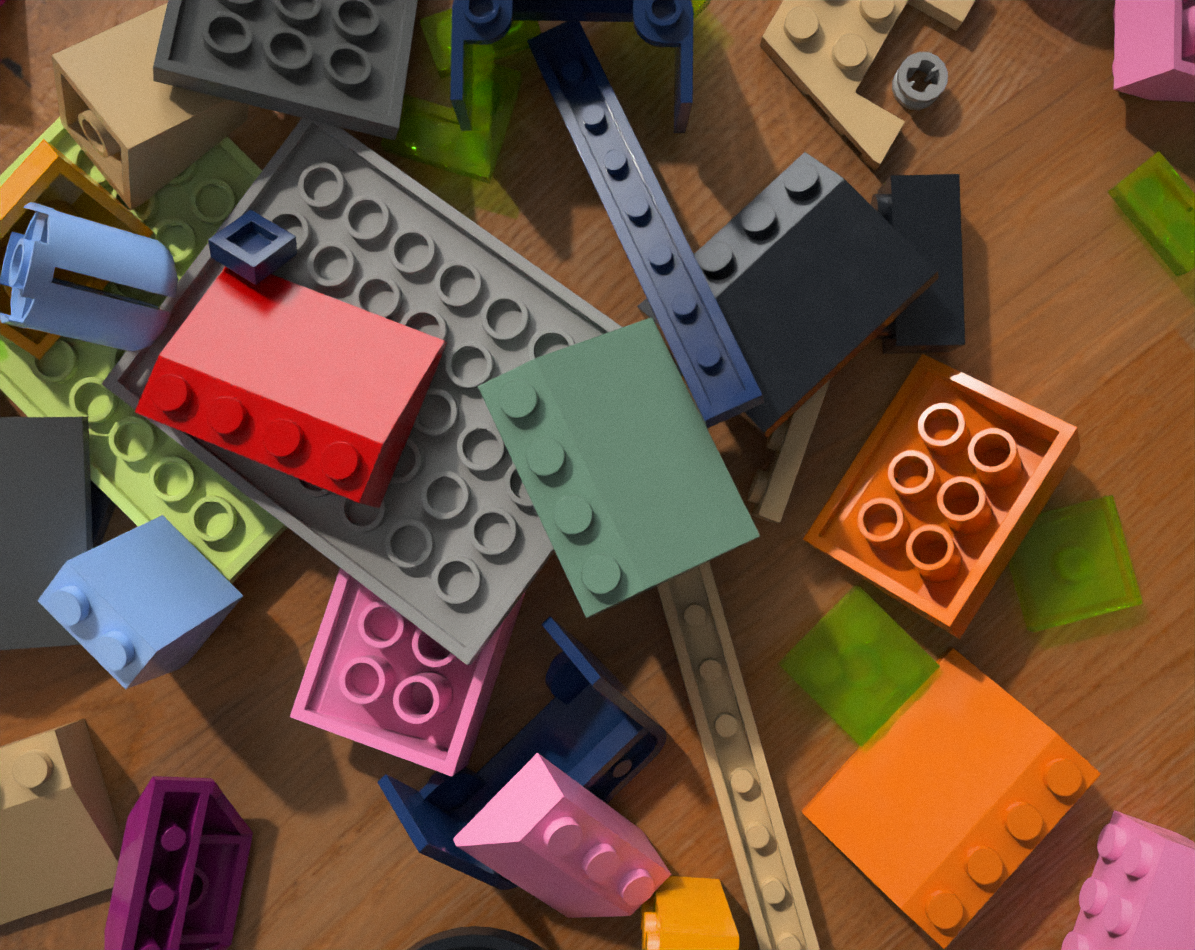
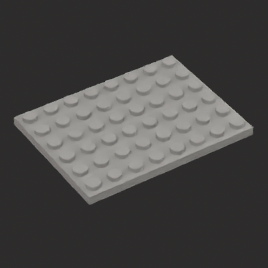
M302 118L216 233L249 210H252L296 236L297 255L274 271L272 275L447 342L380 508L355 502L150 418H145L466 665H470L475 661L555 552L477 386L534 358L622 328V326L342 128ZM207 243L177 283L176 297L167 296L159 307L172 312L165 330L150 347L136 351H126L102 382L103 386L135 410L159 354L225 268L224 265L211 258L209 243ZM676 365V367H677V369H678V371H679L681 377L683 378V376H682V374H681V372H680L679 367Z

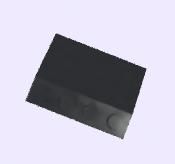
M806 152L797 158L694 254L763 395V404L740 415L766 438L939 278L938 271L843 177ZM645 299L637 307L645 319L653 318L668 350L671 352L647 299Z

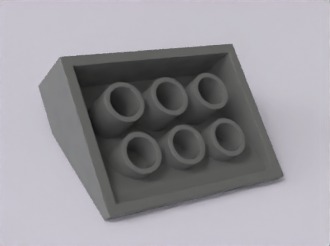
M0 417V650L81 645L38 602V599L66 561L93 549L88 417Z

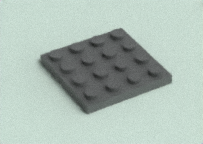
M168 0L153 65V81L395 140L400 123L418 0Z

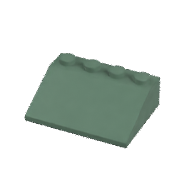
M652 317L534 358L477 386L586 618L594 617L760 537Z

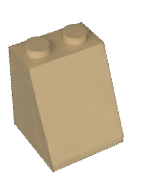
M167 3L52 55L61 124L130 210L140 206L246 122L248 118V104L153 81V65Z

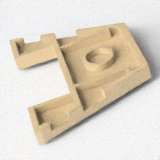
M783 0L763 34L759 45L805 97L809 94L830 117L828 122L840 136L845 134L862 153L860 158L865 164L876 170L905 121L858 95L856 89L906 4H910L957 31L975 0Z

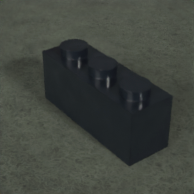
M960 174L891 175L878 190V194H873L870 205L938 271L939 278L875 338L882 339L883 354L949 353L965 345Z

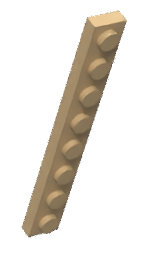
M708 561L658 585L657 590L760 950H820L710 562Z

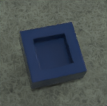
M249 210L208 239L211 258L255 285L297 255L296 236L252 210Z

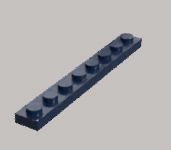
M566 21L528 39L527 43L707 429L763 404V395L580 21Z

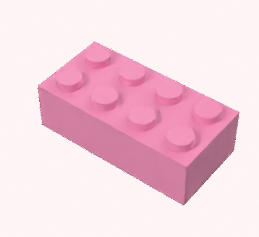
M1114 810L1110 823L1106 824L1100 832L1097 843L1099 856L1092 876L1082 885L1079 895L1081 909L1073 931L1069 932L1064 938L1061 950H1195V842L1171 830Z

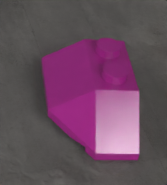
M152 776L127 817L104 931L105 950H227L231 945L253 832L212 778Z

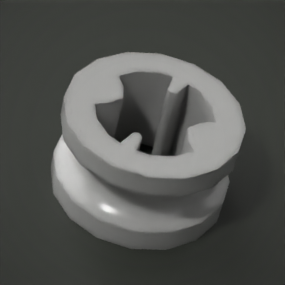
M917 52L908 56L902 62L892 80V92L895 99L903 107L910 110H922L929 107L937 100L947 85L948 71L945 63L938 56L930 52ZM916 70L927 74L924 79L925 82L929 80L932 82L923 92H918L912 88L915 81L909 83L907 81V78H911Z

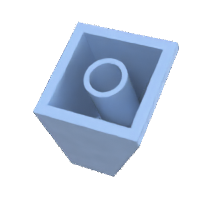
M161 515L66 561L40 596L38 602L125 689L178 670L186 665L241 600L243 595Z

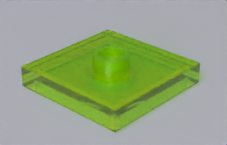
M1105 495L1041 512L1009 561L1028 631L1037 632L1143 604L1113 495Z

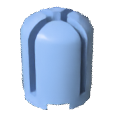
M30 202L26 204L23 208L34 210L36 213L30 220L25 235L12 231L8 241L0 275V284L12 287L11 315L0 313L1 323L125 351H136L150 347L165 330L172 313L171 311L131 297L53 278L55 267L175 298L178 277L173 256L168 248L156 239L59 212L54 208Z

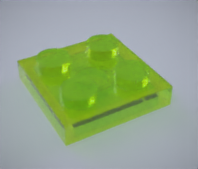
M856 585L778 663L861 747L940 667L860 586Z

